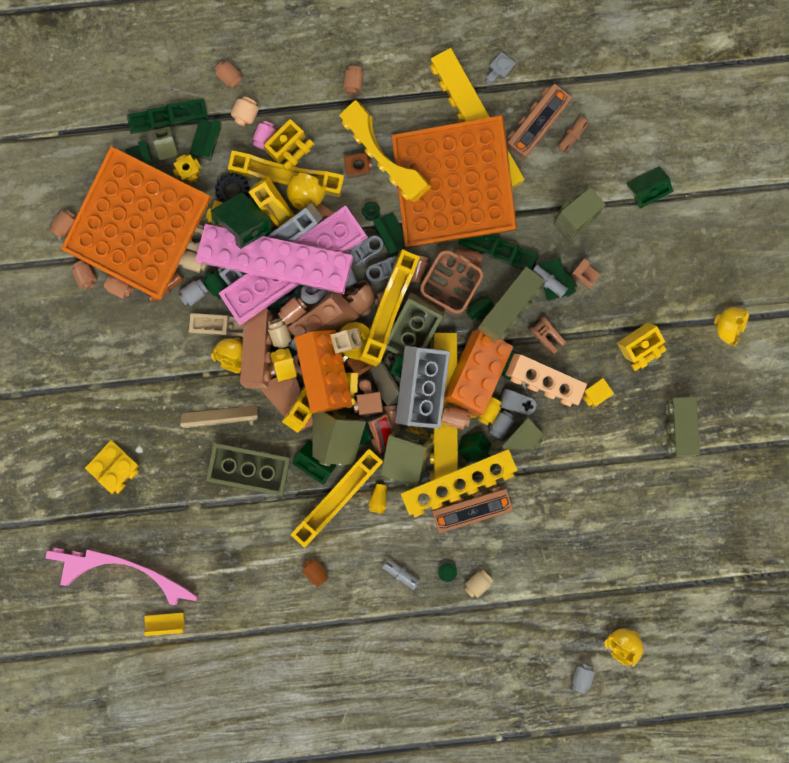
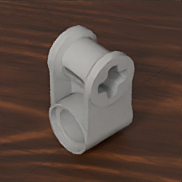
M371 236L347 253L353 255L355 267L357 268L380 254L384 249V244L380 237ZM372 241L380 243V247L377 250L370 248Z
M397 256L369 266L365 275L366 280L370 284H378L388 280ZM376 270L380 276L377 279H373L370 277L369 272Z
M503 390L500 402H502L500 407L502 409L523 415L534 413L536 410L534 399L515 391ZM527 401L531 402L530 405L533 406V409L525 411V407L522 404H526Z

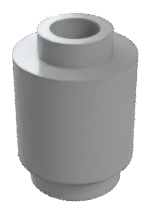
M199 279L196 282L192 281L182 288L179 298L184 305L189 304L192 306L202 299L208 290Z
M504 410L502 413L499 412L494 423L490 425L488 433L502 440L503 437L507 436L514 423L513 415Z
M582 663L581 666L577 665L572 680V689L587 693L588 689L591 688L596 672L592 670L593 666Z

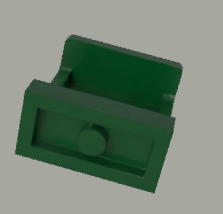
M242 193L211 210L212 224L216 226L220 223L233 234L236 246L240 249L271 231L270 217Z

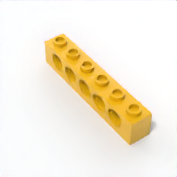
M508 449L400 495L408 515L413 514L415 518L425 514L424 509L431 507L432 510L442 507V502L449 500L451 503L461 499L460 495L467 492L468 495L479 491L478 487L485 485L486 488L497 484L496 480L503 477L504 481L515 476L514 472L518 470ZM497 464L500 467L501 471L498 475H493L490 472L491 465ZM474 472L482 474L483 479L481 482L473 481L472 474ZM456 479L464 481L465 487L462 490L455 488L454 482ZM443 486L446 488L447 494L445 497H439L436 494L438 487ZM420 494L428 495L429 502L426 505L419 503L418 497Z

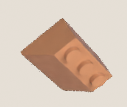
M329 291L317 303L308 305L305 308L307 312L294 323H290L287 328L294 336L312 331L336 330L338 332L343 326L359 318V315L340 293Z

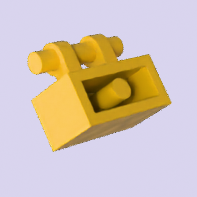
M289 119L263 146L266 153L277 163L280 164L286 159L287 161L282 166L288 171L292 166L295 167L298 164V160L304 154L307 155L310 152V148L314 143L310 139L303 143L302 141L306 138L304 131ZM296 147H298L299 149L293 155H291L290 153Z
M649 322L617 342L625 359L633 362L631 367L634 371L639 368L643 369L647 366V363L653 359L660 358L661 354L667 351L663 345L665 340L658 327Z

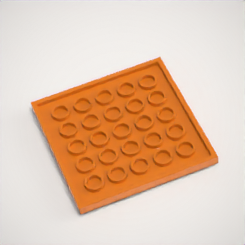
M502 115L391 135L395 164L420 172L432 186L416 202L410 199L407 201L401 195L402 189L398 186L406 248L518 230L504 118Z
M110 146L61 250L158 300H162L212 197Z

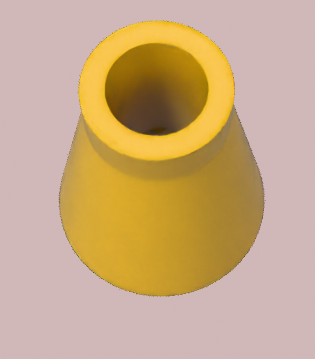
M376 484L368 504L369 511L383 514L385 509H387V486Z

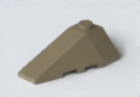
M385 349L380 364L376 367L373 366L371 372L382 399L387 406L398 404L401 378L388 372L395 358L392 357L393 352Z

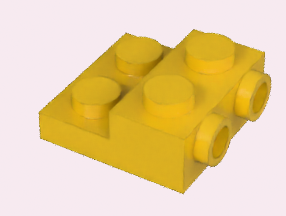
M110 440L85 469L114 495L115 493L119 494L126 485L124 483L129 478L132 480L139 473L137 469L140 466Z

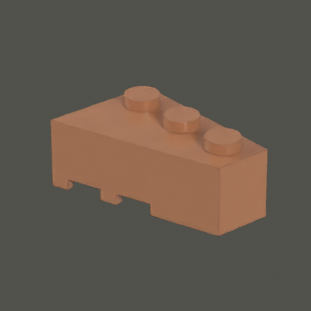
M276 377L268 382V388H259L284 417L301 393L296 377L278 382ZM312 415L304 428L299 432L313 427Z

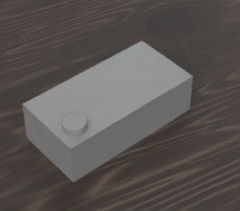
M405 346L395 423L407 426L440 428L450 351Z

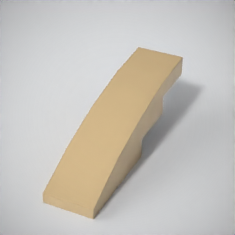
M191 313L189 333L243 338L244 323L240 326L235 317Z

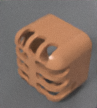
M442 251L422 282L420 295L422 298L445 309V312L452 316H460L465 312L480 285L483 272L463 256H458L451 251ZM449 257L456 260L453 267L447 266ZM439 262L452 270L453 275L449 277L436 269L437 263ZM459 263L466 266L462 273L457 272ZM469 268L476 272L473 278H468L466 275ZM432 273H435L445 279L448 284L441 286L431 280L430 276ZM465 277L476 283L472 290L462 285L459 279ZM428 282L442 291L441 296H436L424 289L426 283ZM459 287L471 294L468 299H464L455 294L453 289ZM454 297L465 303L462 309H459L450 304L448 298Z

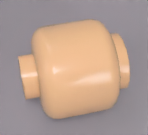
M248 97L237 99L231 110V116L235 119L234 122L240 126L253 124L259 111L256 106L257 102Z

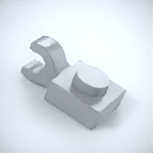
M501 52L489 66L492 72L486 77L485 82L491 86L499 76L504 79L516 63Z

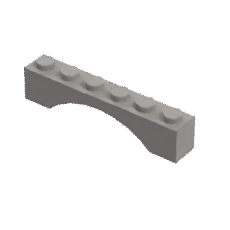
M310 203L266 237L293 242L318 224L323 217L315 206ZM225 268L219 275L230 286L247 273Z

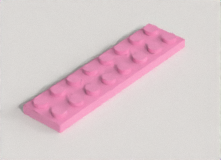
M345 205L293 241V243L346 253L368 237ZM247 273L222 290L219 295L241 326L299 284Z
M205 224L195 261L344 294L354 257L345 253L265 236L240 249L236 246L235 236L226 228Z

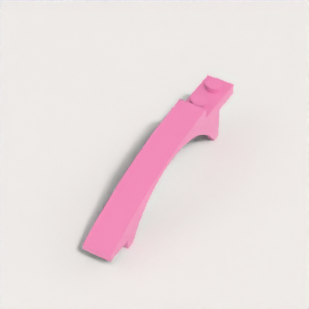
M53 548L52 551H47L46 559L65 562L60 585L69 586L82 573L96 566L116 563L135 567L152 577L162 588L171 605H177L178 598L198 600L197 595L155 570L121 557L87 550L86 556L83 557L84 553L72 551V554H66L64 549Z

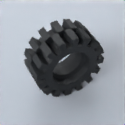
M229 172L225 176L222 175L220 180H217L215 193L220 202L224 203L232 198L225 193L226 187L232 183L237 184L240 187V193L249 199V184L241 174L238 175L235 172L230 174Z

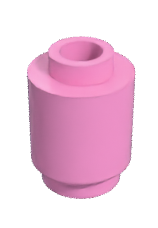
M263 121V124L259 123L252 139V145L265 150L263 145L276 132V129L273 128L274 124Z

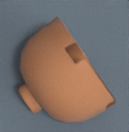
M362 280L356 283L358 287L353 289L350 287L341 295L358 315L365 316L371 311L370 307L373 305L375 298L371 286L366 280Z

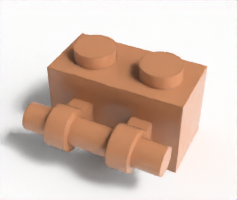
M367 379L361 380L359 388L364 394L357 395V400H355L354 404L355 413H359L360 417L382 414L380 392L372 393L370 381Z

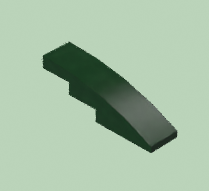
M204 98L171 103L164 107L127 114L126 117L130 134L200 120L207 118L208 115Z
M490 234L460 239L458 243L522 270L527 266L533 271L539 257L537 253L520 248L518 245L506 242Z

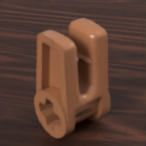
M542 316L539 318L540 321L528 330L554 355L557 349L546 338V334H549L559 346H564L566 341L557 333L551 323Z

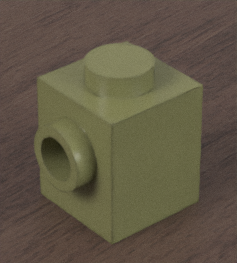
M170 126L151 131L160 160L170 159L178 155Z

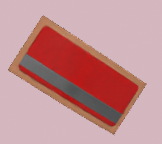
M387 414L368 421L374 437L371 441L378 457L385 454L388 437L392 433Z

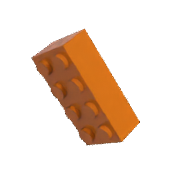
M336 330L312 331L294 337L311 413L335 411L353 406L347 383V375L343 365V357L341 353L335 354L330 336L335 334Z
M480 330L472 331L445 390L444 400L459 409L468 411V414L472 416L483 415L513 346L501 339L495 343Z

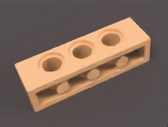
M520 354L513 355L506 372V376L511 377V382L519 385L525 383L528 385V389L535 392L541 390L545 392L544 396L553 400L557 397L561 399L560 403L569 407L572 404L579 405L587 386L584 382ZM530 369L532 375L528 379L526 377V372ZM545 377L548 378V384L546 386L543 385V379ZM564 384L565 390L563 393H560L559 388Z

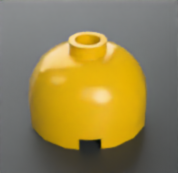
M299 173L298 176L292 175L286 191L289 201L295 208L302 210L310 203L317 207L322 202L326 189L324 185L321 187L318 184L319 180L305 173Z
M730 307L724 310L722 314H718L714 322L717 325L716 332L718 337L723 342L736 346L740 340L737 336L744 332L749 318L747 313L749 311L739 307Z
M236 337L234 339L227 338L221 340L216 344L211 353L212 360L214 362L216 360L221 362L220 367L228 371L240 373L243 340Z
M615 630L604 642L606 649L610 647L613 651L611 655L625 666L632 664V667H634L644 652L643 642L640 639L641 636L635 630Z

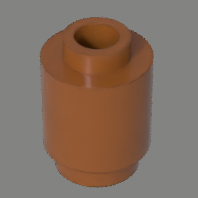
M310 558L302 565L304 569L301 571L312 585L315 584L316 587H319L329 579L327 571L317 559L312 560Z

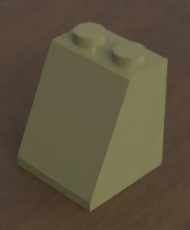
M345 408L313 413V457L325 466H330L331 464L343 467L346 464L354 465L366 421Z
M399 428L394 430L388 437L381 475L386 476V479L396 482L398 480L404 482V485L408 487H418L422 483L434 439Z

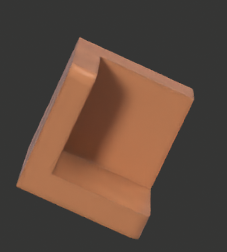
M584 258L571 276L589 290L600 274L589 266L590 262Z

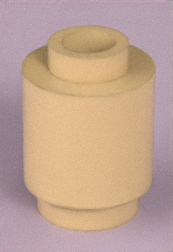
M191 250L185 251L179 263L183 268L197 273H201L202 270L205 271L207 268V264L195 261L197 252Z
M281 318L270 321L268 323V332L273 346L279 349L289 346V342L292 339L286 323Z
M482 570L465 583L467 587L464 590L471 598L474 596L478 598L491 587L490 584L493 580Z

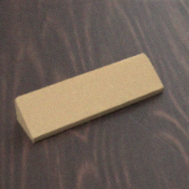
M247 406L181 414L180 425L182 428L256 421L259 419L258 407Z

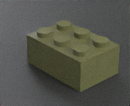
M411 292L392 326L386 349L404 358L405 346L426 348L444 315L445 309Z
M680 397L668 400V404H665V415L669 417V423H666L667 435L670 434V442H667L668 454H671V458L700 455L697 397Z

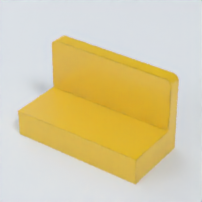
M184 613L144 616V636L185 632Z

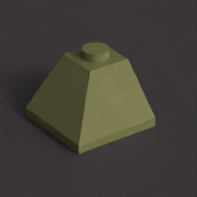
M527 418L499 449L502 451L508 449L509 451L530 450L532 447L536 449L543 442L541 439L543 434Z

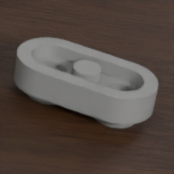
M304 286L301 290V299L307 304H314L328 291Z

